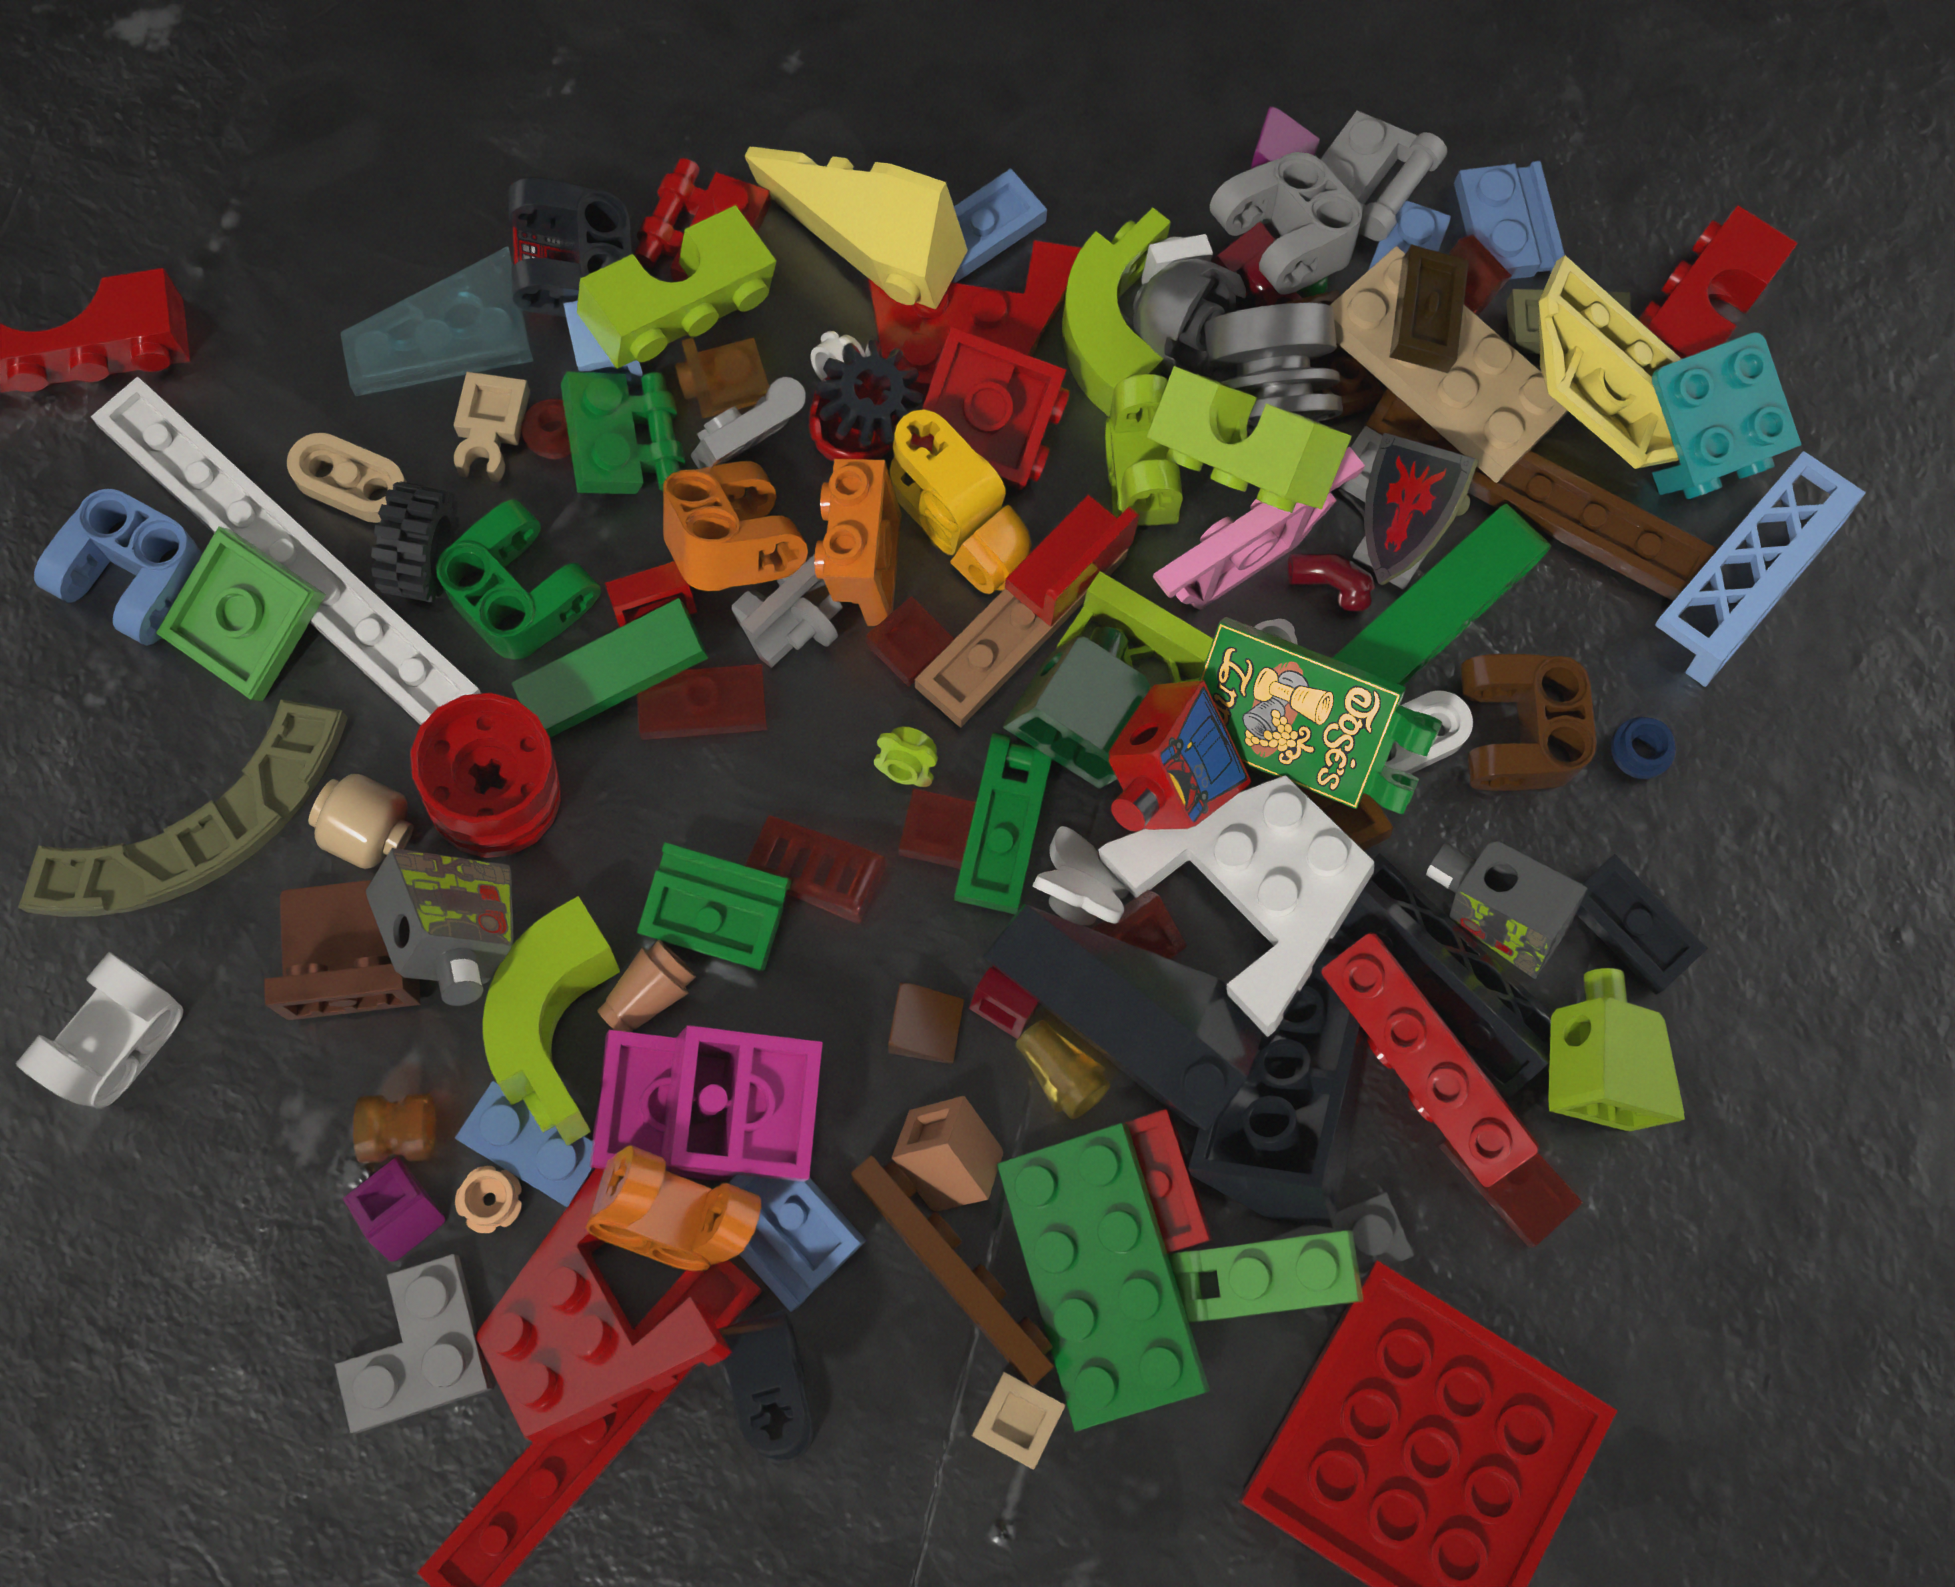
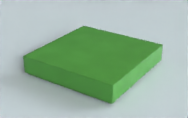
M219 526L156 634L249 699L263 701L326 594L234 531Z

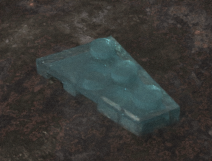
M509 246L340 332L349 384L355 396L465 375L466 372L475 373L533 361L524 312L512 301L511 270L514 263Z

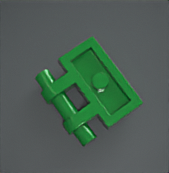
M570 371L565 373L560 384L577 493L637 494L643 484L642 472L656 473L659 489L663 491V483L666 478L674 472L681 471L680 468L685 465L683 445L675 440L672 422L677 416L675 398L672 393L667 392L665 376L657 372L644 375L641 378L643 396H629L626 374ZM634 424H648L651 438L650 445L637 444Z

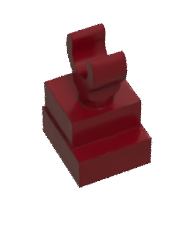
M1258 222L1217 255L1212 263L1239 274L1246 288V296L1252 293L1257 307L1285 304V302L1301 299V296L1296 292L1279 294L1259 270V262L1262 255L1275 240L1261 222ZM1236 295L1239 301L1243 299L1242 297Z
M995 966L989 967L977 985L969 1009L1011 1036L1019 1039L1031 1021L1039 1002Z

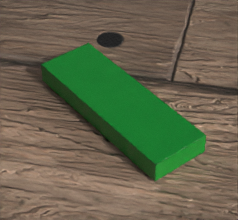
M678 598L511 683L518 701L538 716L548 736L551 738L709 657L686 605Z

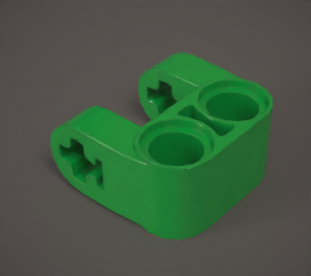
M517 499L501 503L472 525L458 540L443 551L436 565L437 577L454 608L496 653L503 658L512 660L523 659L532 655L537 649L561 634L594 605L601 593L600 585L578 563H570L563 566L530 593H527L504 569L533 544L541 530V523ZM469 573H484L482 579L477 584L470 587L458 586L460 580ZM518 614L524 616L522 623L513 630L503 631L497 629L499 623L509 615Z

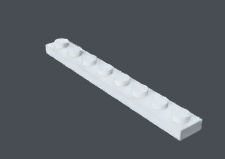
M138 376L91 416L102 431L209 530L215 533L220 526L234 531L325 593L326 596L310 623L420 725L438 707L462 695L481 694L479 688Z

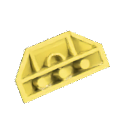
M1564 255L1556 261L1539 300L1540 368L1548 394L1635 469L1679 460L1652 384V375L1656 369L1682 359Z

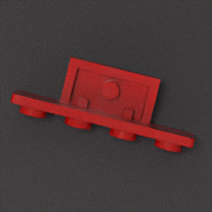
M1375 933L1365 935L1323 967V977L1367 1033V1042L1375 1056L1387 1068H1393L1409 1088L1408 1096L1417 1111L1428 1122H1435L1483 1186H1492L1536 1155L1539 1151L1537 1141Z

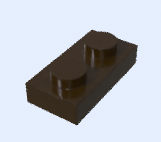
M1410 245L1402 258L1389 358L1445 373L1450 371L1458 358L1469 260Z

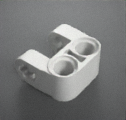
M111 952L107 953L86 978L97 990L57 1038L52 1041L39 1035L16 1062V1065L27 1075L60 1097L76 1104L92 1106L96 1109H102L112 1104L128 1089L172 1035L183 1015L182 1006L169 993Z

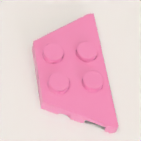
M1348 447L1322 510L1297 502L1293 513L1255 499L1250 506L1251 511L1236 521H1233L1231 517H1225L1213 524L1201 536L1200 541L1202 543L1155 572L1153 578L1169 598L1176 595L1180 602L1187 605L1191 604L1199 610L1203 609L1296 548L1312 530L1313 525L1337 501L1330 492L1345 482L1356 478L1363 471L1365 465L1354 451Z

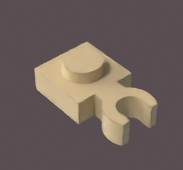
M466 372L454 422V428L458 437L467 438L457 446L454 453V464L460 477H468L471 463L477 458L485 457L489 459L487 473L491 481L499 482L505 472V461L499 448L501 443L519 444L530 396V389L526 380Z

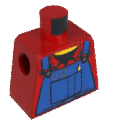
M1204 680L1155 684L1148 691L1109 751V763L1123 789V792L1112 803L1111 811L1116 821L1131 831H1140L1144 827L1147 830L1188 829L1197 826L1251 783L1250 777Z

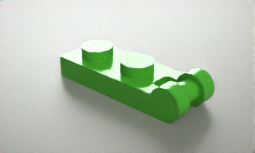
M1348 1230L1168 1254L1189 1323L1363 1301L1353 1232ZM1217 1271L1220 1297L1202 1299L1199 1273Z

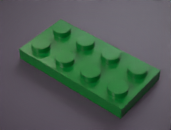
M1119 1123L997 1163L1047 1338L1053 1346L1051 1352L1074 1431L1076 1432L1210 1391L1128 1125Z

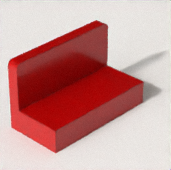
M1088 494L1006 577L1005 589L1052 627L1087 591L1099 571L1104 573L1133 543L1140 514L1129 506L1116 518Z

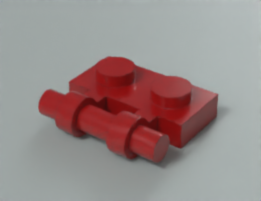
M681 158L673 173L666 174L658 188L657 193L660 200L653 215L645 217L637 232V238L640 242L634 252V256L641 266L646 268H653L661 253L673 257L674 261L670 267L672 279L677 282L684 281L689 278L679 264L684 233L673 228L680 212L684 211L695 215L690 225L692 226L736 205L757 234L771 205L770 190L715 172L707 191L694 186L700 172L699 166L689 159Z

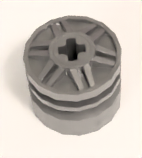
M1320 303L1278 304L1239 310L1206 321L1204 327L1208 365L1219 369L1236 370L1237 377L1230 378L1221 383L1257 397L1247 423V432L1249 434H1252L1255 430L1266 403L1316 422L1341 415L1343 412L1341 396L1335 394H1313L1315 391L1337 385L1340 382L1339 372L1332 369L1310 367V360L1327 355L1337 347L1333 307Z

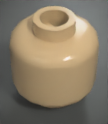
M350 774L341 781L331 779L327 782L317 796L308 820L309 825L315 827L314 837L317 845L322 850L363 869L377 866L384 860L392 848L404 850L414 828L413 824L405 821L408 810L405 796L362 774Z

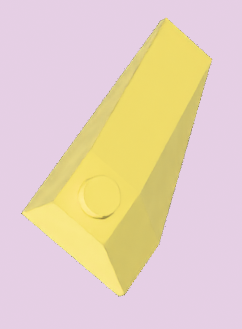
M749 147L745 154L747 163L758 186L770 190V197L774 202L867 276L895 301L905 305H913L917 302L937 309L968 251L946 182L888 163L875 162L871 171L866 172L852 170L854 166L848 158L832 157L827 166H819L800 152Z

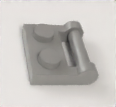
M1356 111L1320 160L1326 164L1362 207V219L1358 234L1372 240L1383 241L1396 225L1395 215L1428 171L1437 169L1446 157L1447 147L1434 134L1425 132L1417 136ZM1399 159L1405 162L1378 201L1364 205L1395 161Z
M782 377L771 384L766 396L759 399L752 410L741 415L737 407L734 406L704 425L705 429L697 434L701 442L690 455L698 469L724 464L782 429L787 424L788 419L794 416L805 403L806 393L799 381L791 377Z

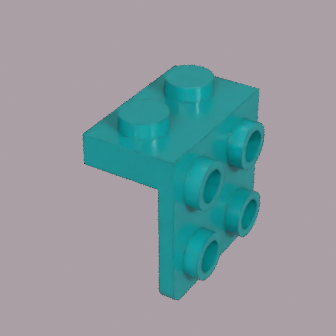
M1750 333L1656 369L1652 375V384L1680 461L1652 473L1660 495L1683 490L1686 499L1706 494L1723 487L1720 476L1736 471L1738 478L1741 479L1775 467L1772 456L1802 445L1767 342L1763 335L1759 333Z

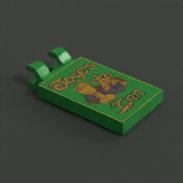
M1228 617L1223 618L1219 622L1199 681L1204 680L1242 763L1276 777L1286 775L1294 784L1354 809L1358 808L1364 794H1367L1382 807L1404 814L1419 779L1404 771L1385 766L1394 741L1413 753L1427 756L1442 725V721L1433 716L1416 712L1400 705L1406 687Z

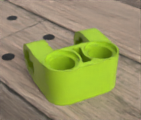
M1155 374L1132 376L1116 385L1113 392L1110 417L1106 419L1105 446L1112 512L1118 518L1130 506L1140 514L1137 526L1177 524L1183 500L1179 465L1166 459L1169 447L1146 438L1168 382L1164 377Z

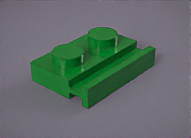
M664 842L662 849L664 853L659 869L655 871L637 933L765 971L784 909L782 906L792 880Z

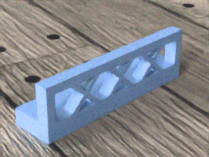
M1805 451L1799 455L1658 619L1656 627L1696 654L1686 670V674L1704 687L1710 683L1847 521L1866 492ZM1802 475L1829 493L1830 497L1824 504L1797 506L1792 485ZM1781 499L1783 507L1773 508ZM1810 519L1807 522V524L1803 528H1801L1800 520ZM1786 521L1790 538L1789 545L1761 548L1757 530L1758 524ZM1746 540L1748 549H1738ZM1764 561H1774L1767 570L1765 569ZM1751 563L1755 585L1752 588L1725 590L1721 567L1724 564ZM1710 581L1712 591H1702ZM1728 603H1738L1730 613ZM1715 605L1719 627L1709 638L1679 618L1688 606Z

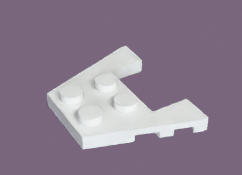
M1286 775L1238 793L1197 826L1188 829H1143L1106 843L1098 849L1100 861L1137 900L1182 864L1190 860L1268 939L1274 947L1227 984V995L1267 1037L1279 1026L1283 1019V1012L1297 990L1300 991L1312 972L1313 964L1329 938L1333 939L1374 873V861Z

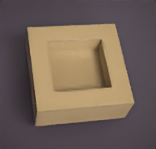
M1003 1372L971 1436L1034 1470L1065 1405Z

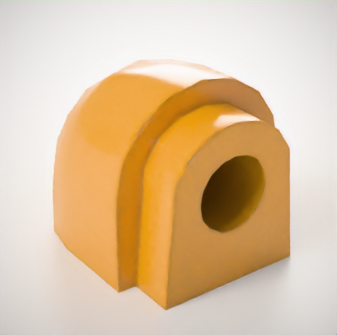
M1007 505L976 530L960 546L950 563L979 591L986 594H991L995 590L1003 591L1005 589L1006 577L1031 553L1032 543L1029 530L1014 509Z

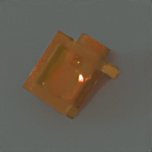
M693 337L681 340L685 362L675 364L684 399L696 397L702 419L719 415L734 406L737 409L755 405L759 399L766 396L769 384L754 338L697 352Z

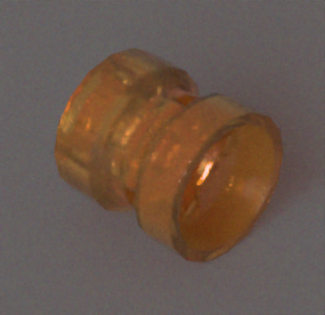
M409 1093L402 1101H395L393 1103H390L383 1095H363L358 1098L353 1120L354 1148L358 1162L361 1164L382 1163L390 1154L403 1155L409 1162L430 1161L433 1158L436 1145L437 1120L435 1102L430 1093Z

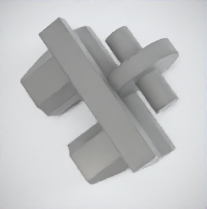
M815 554L812 557L807 556L805 563L794 574L777 580L780 587L768 598L757 590H748L732 605V611L759 659L771 668L793 647L799 650L812 637L827 647L838 637L836 629L829 620L843 607L840 602H833L824 579H817L814 565Z

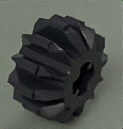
M876 339L868 342L865 357L861 355L853 343H848L844 345L842 350L844 362L828 358L823 370L831 380L819 381L815 392L817 396L831 400V402H828L821 408L819 413L823 421H830L841 417L842 422L835 433V436L840 440H844L848 436L851 428L859 430L858 443L861 448H868L870 446L874 430L885 445L892 444L896 430L894 425L897 427L902 417L910 413L907 408L918 407L923 397L922 393L917 390L907 388L919 376L917 369L913 367L898 371L896 367L902 358L903 352L895 348L890 352L887 360L879 357L880 344ZM862 383H864L869 391L879 389L882 393L875 406L869 397L859 400L856 396Z

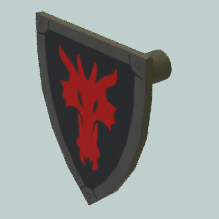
M1387 433L1383 434L1366 490L1364 514L1368 556L1379 584L1384 585L1411 569L1434 548L1454 521L1455 516H1461L1468 510L1470 498L1467 491L1477 467L1478 459Z

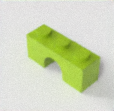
M736 205L685 229L679 259L680 266L689 277L684 281L664 282L652 277L644 270L634 254L580 279L577 314L616 369L634 360L638 362L651 360L660 354L667 344L687 334L691 337L701 335L708 331L719 318L737 309L742 312L749 311L762 303L768 296L776 260Z
M1176 366L1173 367L1146 437L1169 447L1166 455L1167 460L1199 472L1203 463L1214 467L1210 479L1246 492L1249 483L1260 488L1257 500L1286 512L1293 513L1297 502L1322 510L1351 440V435L1266 403L1255 430L1247 437V423L1257 397L1213 379Z

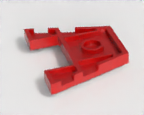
M1034 240L1025 293L951 282L937 309L917 302L913 305L899 303L868 278L881 358L887 360L892 350L895 348L900 349L903 355L896 367L898 371L914 367L919 374L916 381L907 388L917 390L926 395L951 326L1032 357L1038 347L1041 335L1051 318H1055L1064 302L1069 275L1076 257L1082 248Z
M595 1168L569 1207L566 1208L475 1335L523 1436L539 1446H543L618 1410L617 1402L647 1387L657 1392L678 1382L677 1373L700 1362L711 1366L724 1360L732 1353L705 1306L692 1297L684 1301L639 1341L592 1257L593 1252L606 1241L593 1236L586 1229L605 1169Z

